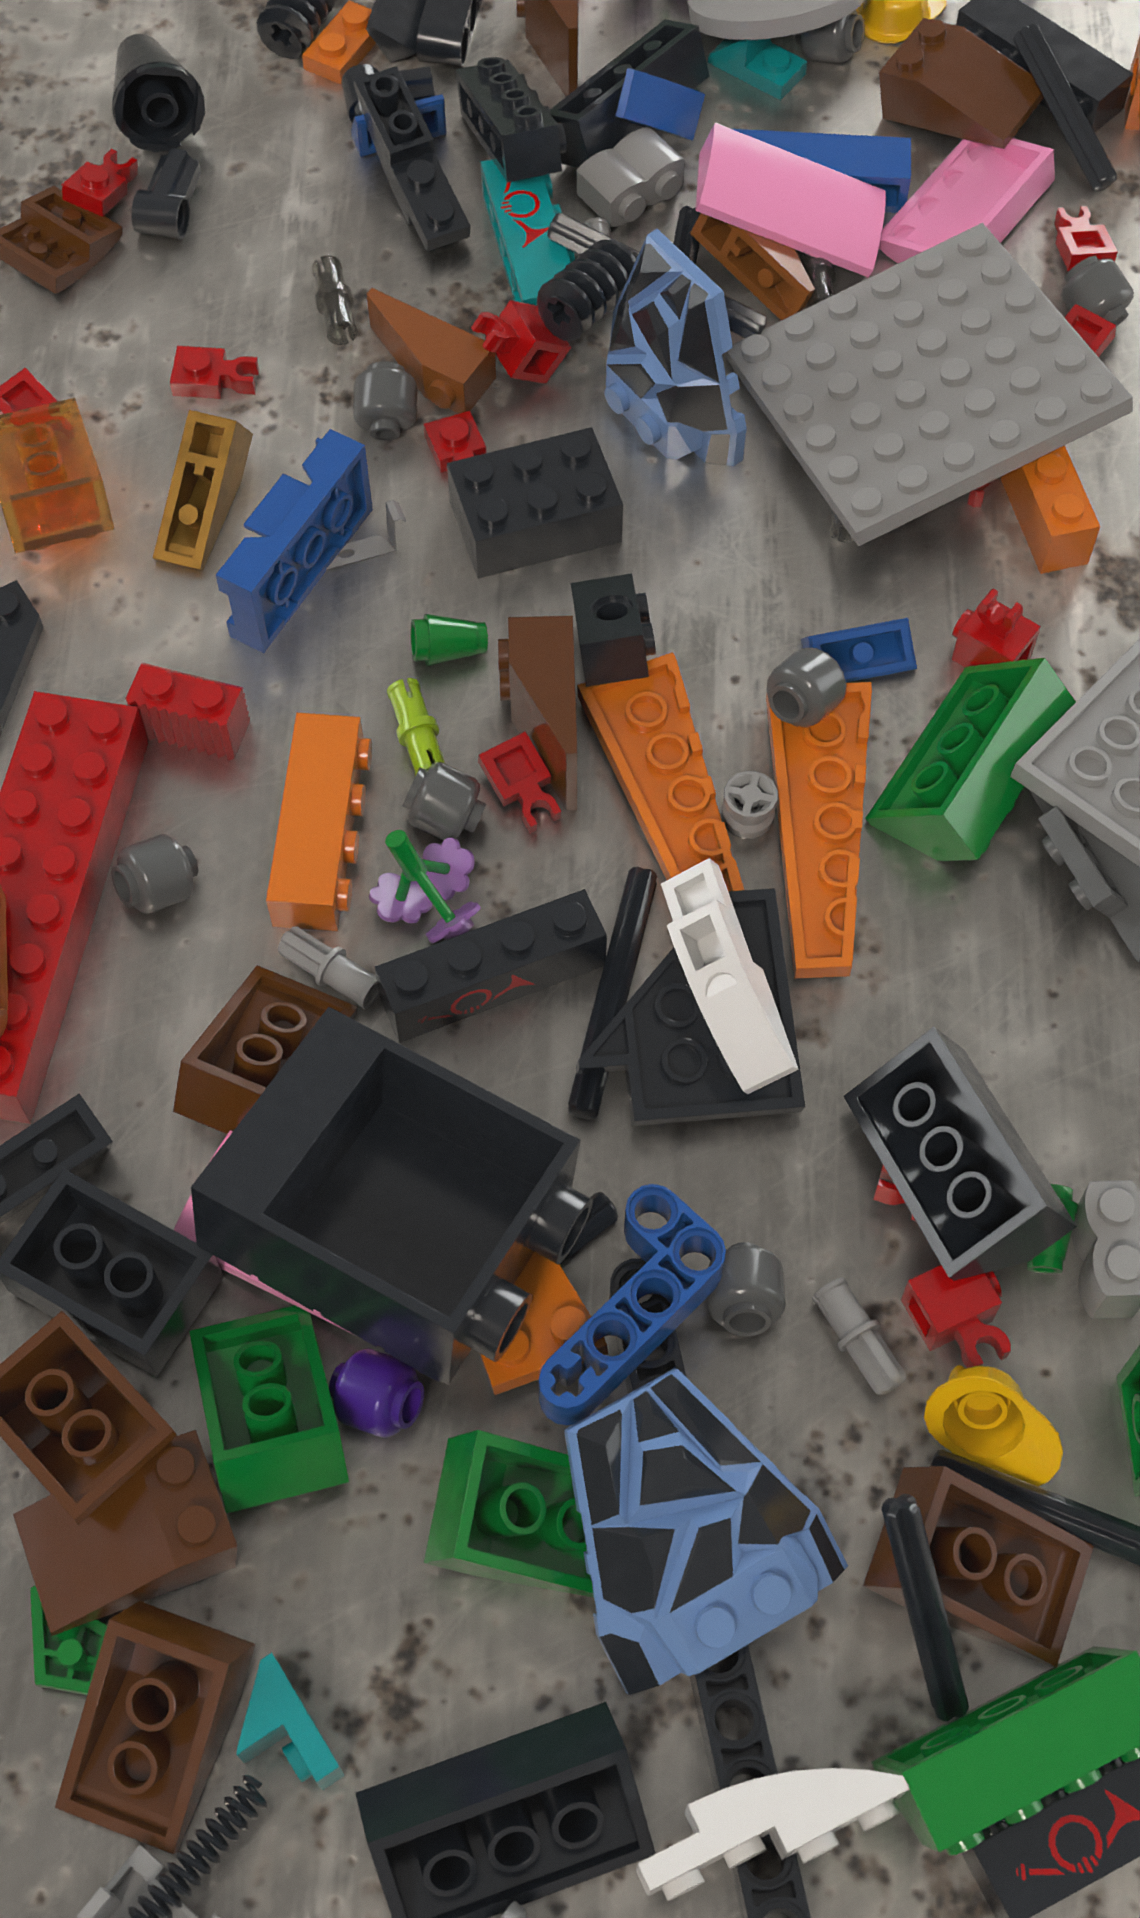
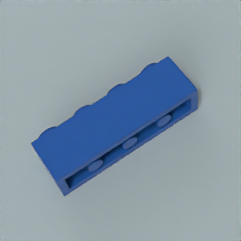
M732 129L885 190V213H897L907 202L911 182V138Z

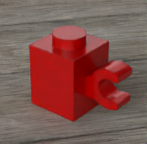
M510 300L499 317L490 312H481L471 327L473 332L486 335V340L482 344L483 348L495 353L510 378L546 384L572 348L568 341L554 336L546 328L539 315L537 305Z
M993 588L980 602L974 612L967 609L957 621L952 632V636L957 638L952 660L963 667L1028 660L1033 654L1041 626L1022 615L1023 606L1020 603L1016 602L1010 609L998 602L997 596L999 591Z
M940 1265L908 1280L901 1301L929 1351L956 1340L961 1350L962 1361L967 1368L983 1366L984 1364L976 1350V1345L986 1343L991 1345L1000 1360L1007 1358L1011 1352V1344L1007 1335L998 1327L987 1325L994 1320L1002 1304L1000 1300L1002 1290L993 1271L954 1281L948 1277L944 1268Z

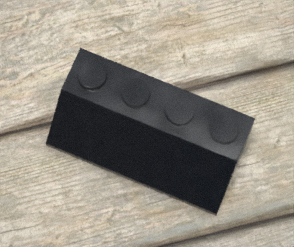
M932 1027L843 1096L950 1279L956 1281L1029 1262L1077 1227L966 1051L935 1027Z
M607 1702L355 1793L367 1845L392 1918H489L505 1912L514 1901L524 1905L656 1854L628 1753Z

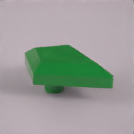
M34 1585L30 1589L35 1685L87 1695L107 1625L98 1620H93L51 1636L37 1589Z

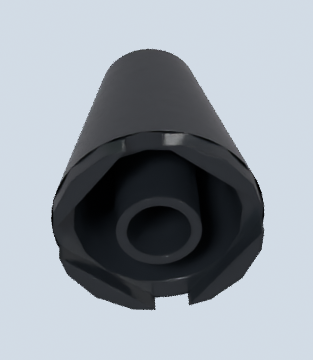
M134 34L124 39L119 45L112 100V112L117 127L139 149L157 153L170 151L171 148H179L182 146V140L191 133L194 136L201 128L205 116V103L200 85L151 36Z

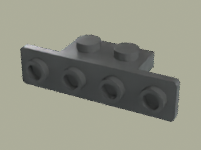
M1030 791L1044 813L1038 819L1048 835L1041 839L1049 855L1059 866L1066 863L1075 879L1069 883V886L1075 897L1086 910L1094 907L1110 918L1134 958L1140 962V867L1067 817L1059 807H1053Z

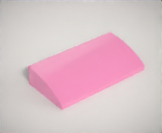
M714 123L699 153L696 211L869 278L874 269L881 240L886 191Z
M1012 138L1005 149L963 139L882 229L879 249L899 264L981 223H984L1001 243L1055 181L1054 149Z

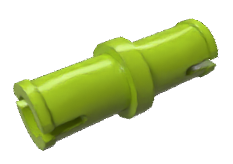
M408 678V692L406 691L403 679H400L388 687L387 695L391 700L399 724L396 729L398 741L407 748L416 776L419 767L428 770L433 763H446L437 740L439 734L437 721L428 714L420 691L419 681L414 678Z

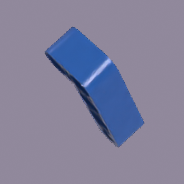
M656 1184L641 1186L632 1192L626 1204L625 1239L631 1249L646 1264L545 1362L540 1370V1406L546 1417L556 1424L573 1425L588 1417L716 1289L721 1280L726 1254L723 1239L675 1193L664 1186ZM653 1212L663 1216L667 1224L658 1229H648L640 1225L637 1218L644 1213ZM688 1253H702L708 1257L712 1265L705 1270H692L683 1264L681 1258ZM653 1293L666 1298L670 1307L663 1312L651 1313L644 1310L638 1301L643 1296ZM611 1335L622 1339L627 1345V1349L620 1355L606 1356L600 1353L594 1345L600 1338ZM583 1361L587 1370L581 1375ZM579 1378L578 1395L576 1397L568 1391L564 1392L560 1397L556 1395V1383L560 1382L563 1386L569 1387Z

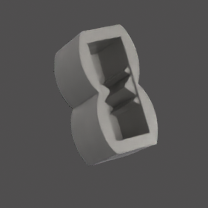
M650 127L638 129L623 138L613 149H606L593 155L576 170L577 195L601 218L607 220L610 227H617L626 222H632L643 213L647 205H654L663 200L671 199L678 193L684 184V159Z
M1132 1180L1090 1181L1078 1203L1079 1206L1075 1218L1077 1227L1071 1233L1074 1247L1084 1262L1080 1270L1078 1284L1081 1302L1091 1319L1133 1318L1140 1308V1191Z

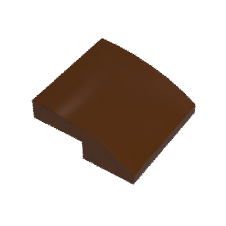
M52 186L21 201V218L0 228V260L57 294L82 278L107 255L122 237L123 227L105 216L101 217L62 200V190Z

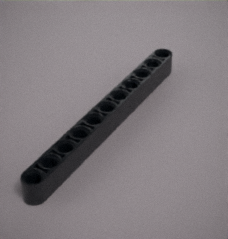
M631 1258L620 1263L614 1269L610 1278L609 1299L646 1264L642 1258ZM653 1293L647 1301L639 1303L644 1310L651 1313L663 1312L670 1307L666 1298ZM676 1329L660 1344L665 1352L660 1359L655 1361L644 1360L625 1379L628 1394L674 1368L678 1369L686 1377ZM616 1337L620 1355L627 1349V1345L622 1339ZM748 1645L733 1653L735 1666L731 1670L724 1673H716L707 1668L698 1674L689 1676L714 1792L730 1787V1782L733 1778L741 1774H749L756 1778L778 1774ZM725 1708H735L742 1711L750 1723V1733L740 1740H730L724 1737L715 1725V1715ZM769 1834L761 1838L763 1843L771 1845L777 1851ZM796 1853L781 1860L779 1875L772 1879H760L754 1876L749 1871L746 1862L731 1868L742 1918H764L770 1913H782L789 1918H811Z

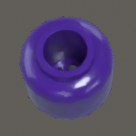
M370 1348L359 1350L346 1363H340L333 1371L329 1382V1391L333 1398L334 1412L338 1421L381 1438L391 1437L398 1434L401 1429L410 1428L416 1421L423 1405L424 1387L419 1382L416 1369L391 1355Z

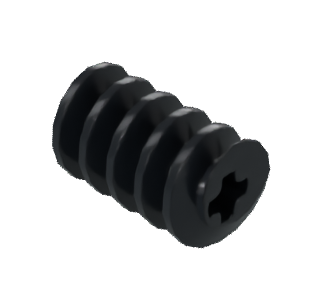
M268 0L265 9L260 12L256 22L257 32L262 43L278 56L288 59L299 58L302 50L311 45L313 37L319 32L321 24L326 21L328 13L333 10L337 0Z
M601 239L592 244L588 250L581 253L576 260L566 265L565 269L556 273L551 280L545 282L537 294V307L546 328L554 336L562 340L574 341L580 338L582 332L589 330L594 322L601 320L607 312L613 310L636 261L632 252L614 240Z

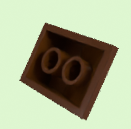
M516 0L517 18H525L527 40L565 97L578 88L579 0Z
M923 18L879 71L883 119L1005 149L1043 99L1039 88L1029 72L965 27L944 23L937 19Z
M573 616L508 617L509 639H498L500 701H511V721L519 734L526 731L550 772V784L565 809L577 810V724Z
M257 965L181 1060L173 1112L225 1134H228L230 1130L234 1131L326 1009L331 1007L355 1019L358 1006Z
M63 1311L59 1312L0 1364V1437L77 1525L85 1520L177 1436L171 1426Z
M196 1429L178 1435L79 1525L76 1524L52 1495L13 1514L51 1636L126 1609L138 1601L145 1602L236 1567L238 1546Z
M945 1466L903 1467L893 1498H898L902 1494H909L916 1498L917 1506L921 1511L949 1626L1049 1667H1057L1094 1546ZM884 1523L863 1586L906 1608Z
M138 1601L110 1618L55 1808L174 1855L180 1848L237 1709L256 1644L142 1601Z

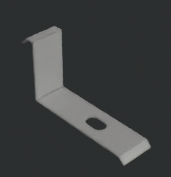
M394 500L386 502L387 533L392 545L380 534L349 542L340 552L352 550L354 555L341 558L338 554L326 570L396 551L395 521L402 520L406 522L399 503Z

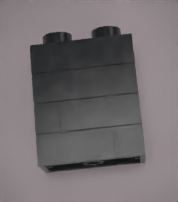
M328 1007L191 1186L196 1243L198 1247L250 1276L253 1274L258 1277V1281L312 1311L315 1309L321 1313L322 1317L374 1346L379 1345L384 1348V1352L439 1383L442 1381L448 1385L472 1349L494 1362L500 1360L505 1354L526 1318L533 1297L529 1292L514 1285L515 1281L534 1252L556 1264H560L566 1258L584 1228L593 1205V1199L572 1188L580 1139L331 1007Z

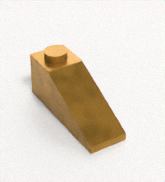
M193 410L188 411L153 559L200 571L204 570L241 484L253 433L239 422Z

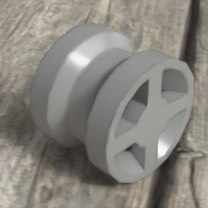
M744 771L731 777L724 788V801L722 804V821L725 822L726 829L735 836L747 839H754L768 832L774 823L775 807L778 799V790L775 783L767 775L757 771Z

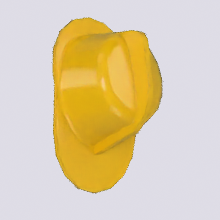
M865 0L856 10L863 17L864 35L868 39L878 43L896 44L905 41L923 18L932 20L938 17L946 8L947 0Z
M957 1365L950 1372L949 1380L937 1387L927 1399L924 1411L927 1429L942 1446L953 1454L1038 1487L1049 1482L1060 1469L1063 1447L1059 1433L1050 1421L1023 1397L1019 1385L1006 1372L995 1367L974 1366L965 1368Z

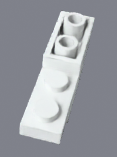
M708 858L661 883L673 922L667 924V928L677 956L703 1017L743 1092L750 1094L799 1070L764 970L753 962L719 865Z
M842 1768L797 1770L743 1782L688 1804L684 1814L694 1835L638 1863L636 1872L648 1897L663 1890L667 1900L670 1901L705 1882L700 1869L722 1858L725 1859L729 1869L765 1851L766 1848L761 1838L768 1834L781 1860L798 1852L804 1864L838 1846L840 1843L834 1832L858 1820L865 1832L899 1814L900 1812L894 1801L901 1798L909 1790V1787L901 1775L872 1770Z

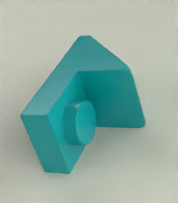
M771 38L755 40L724 39L708 55L707 63L780 101L806 75L807 60L770 42Z
M270 1653L260 1660L236 1755L243 1763H247L289 1735L292 1741L281 1749L299 1780L303 1783L313 1776L317 1784L324 1791L343 1778L345 1774L273 1653Z

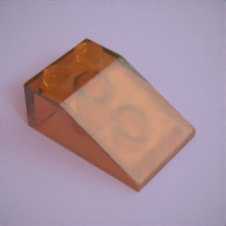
M75 398L0 415V504L15 554L28 550H42L50 545L77 538H91L99 533L115 529L103 480Z

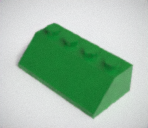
M1046 658L965 667L865 819L872 827L937 861L978 860L988 849L990 840L1005 816L1013 809L1017 797L1024 788L1022 784L1010 777L1016 762L1076 703Z
M1093 1646L1058 1664L1057 1667H1053L968 1711L963 1718L956 1717L875 1759L871 1764L875 1771L904 1777L909 1790L894 1802L922 1845L937 1852L946 1850L949 1856L963 1853L977 1846L985 1839L982 1830L1003 1818L1007 1824L1018 1823L1030 1818L1043 1809L1044 1806L1040 1800L1041 1798L1062 1787L1065 1793H1072L1090 1786L1102 1777L1098 1768L1118 1757H1121L1123 1762H1130L1140 1758V1656L1135 1650Z

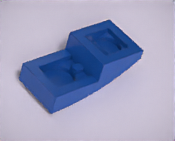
M627 68L616 117L693 141L705 94L686 86Z

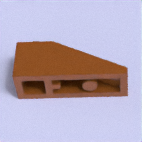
M700 213L690 234L782 321L804 309L815 288L795 249Z
M371 288L367 292L370 328L398 364L403 366L405 371L414 377L417 382V388L422 395L431 400L436 406L450 409L458 414L471 411L496 379L495 353L483 348L482 344L485 340Z

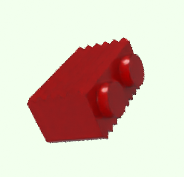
M147 663L140 665L125 698L127 705L139 708L149 741L156 738L158 743L166 741L168 746L176 743L178 748L186 746L188 751L196 748L198 754L206 751L208 756L215 753L218 759L225 756L230 761L236 757L250 723L243 687Z

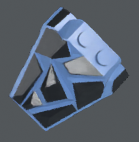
M656 229L647 234L613 311L611 338L606 364L605 398L615 413L623 414L636 427L639 436L646 444H653L666 458L679 459L695 452L705 463L735 466L743 461L746 422L744 414L738 413L733 409L729 395L740 389L738 375L732 372L726 376L722 354L733 348L724 291L661 231Z
M674 1368L564 1429L576 1509L582 1516L587 1551L583 1552L586 1572L591 1575L597 1613H593L596 1635L628 1695L660 1686L680 1673L692 1676L706 1670L812 1607L818 1600V1591L832 1584L848 1567L819 1508L789 1481L678 1369Z

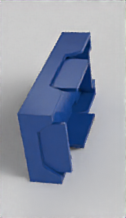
M329 429L322 439L317 438L315 440L316 447L302 464L304 471L312 482L310 486L283 473L243 524L244 528L263 537H245L216 574L219 591L228 595L232 615L226 621L229 636L262 653L266 652L325 574L327 567L340 554L339 552L350 541L373 510L365 445L332 429Z

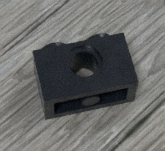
M632 573L570 583L586 687L649 677L646 656L656 654L652 623H650L646 592L636 594Z

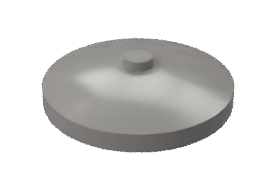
M688 0L691 24L698 25L699 31L725 39L755 40L789 36L823 27L849 15L861 6L865 0Z

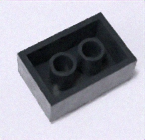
M592 427L447 463L450 504L478 579L622 542L623 502Z
M66 1169L61 1171L0 1257V1280L10 1293L53 1318L63 1311L89 1339L155 1377L159 1375L224 1277L216 1257L198 1247L197 1243Z

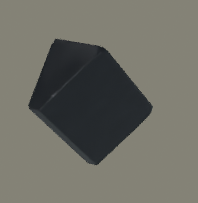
M375 0L366 30L391 63L417 53L418 28L426 0Z

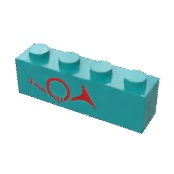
M492 160L481 161L482 198L513 300L537 305V294L541 286L575 260L573 251L549 240L547 237L551 221L557 213H562L560 205H552L550 200L553 198L550 174L507 183Z

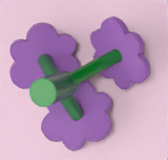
M395 830L389 833L385 843L402 869V874L400 877L395 873H384L379 877L377 886L370 890L369 899L372 903L378 905V916L387 922L404 920L407 923H416L419 921L421 913L428 912L433 904L442 918L437 922L436 926L426 933L431 943H435L442 938L448 940L468 932L474 925L471 917L481 909L480 905L477 902L473 903L470 901L459 909L452 911L445 901L450 900L454 896L455 891L464 892L469 887V877L467 875L473 870L475 865L473 853L468 849L460 848V843L457 839L446 838L442 845L437 843L429 844L423 852V859H421L403 830Z

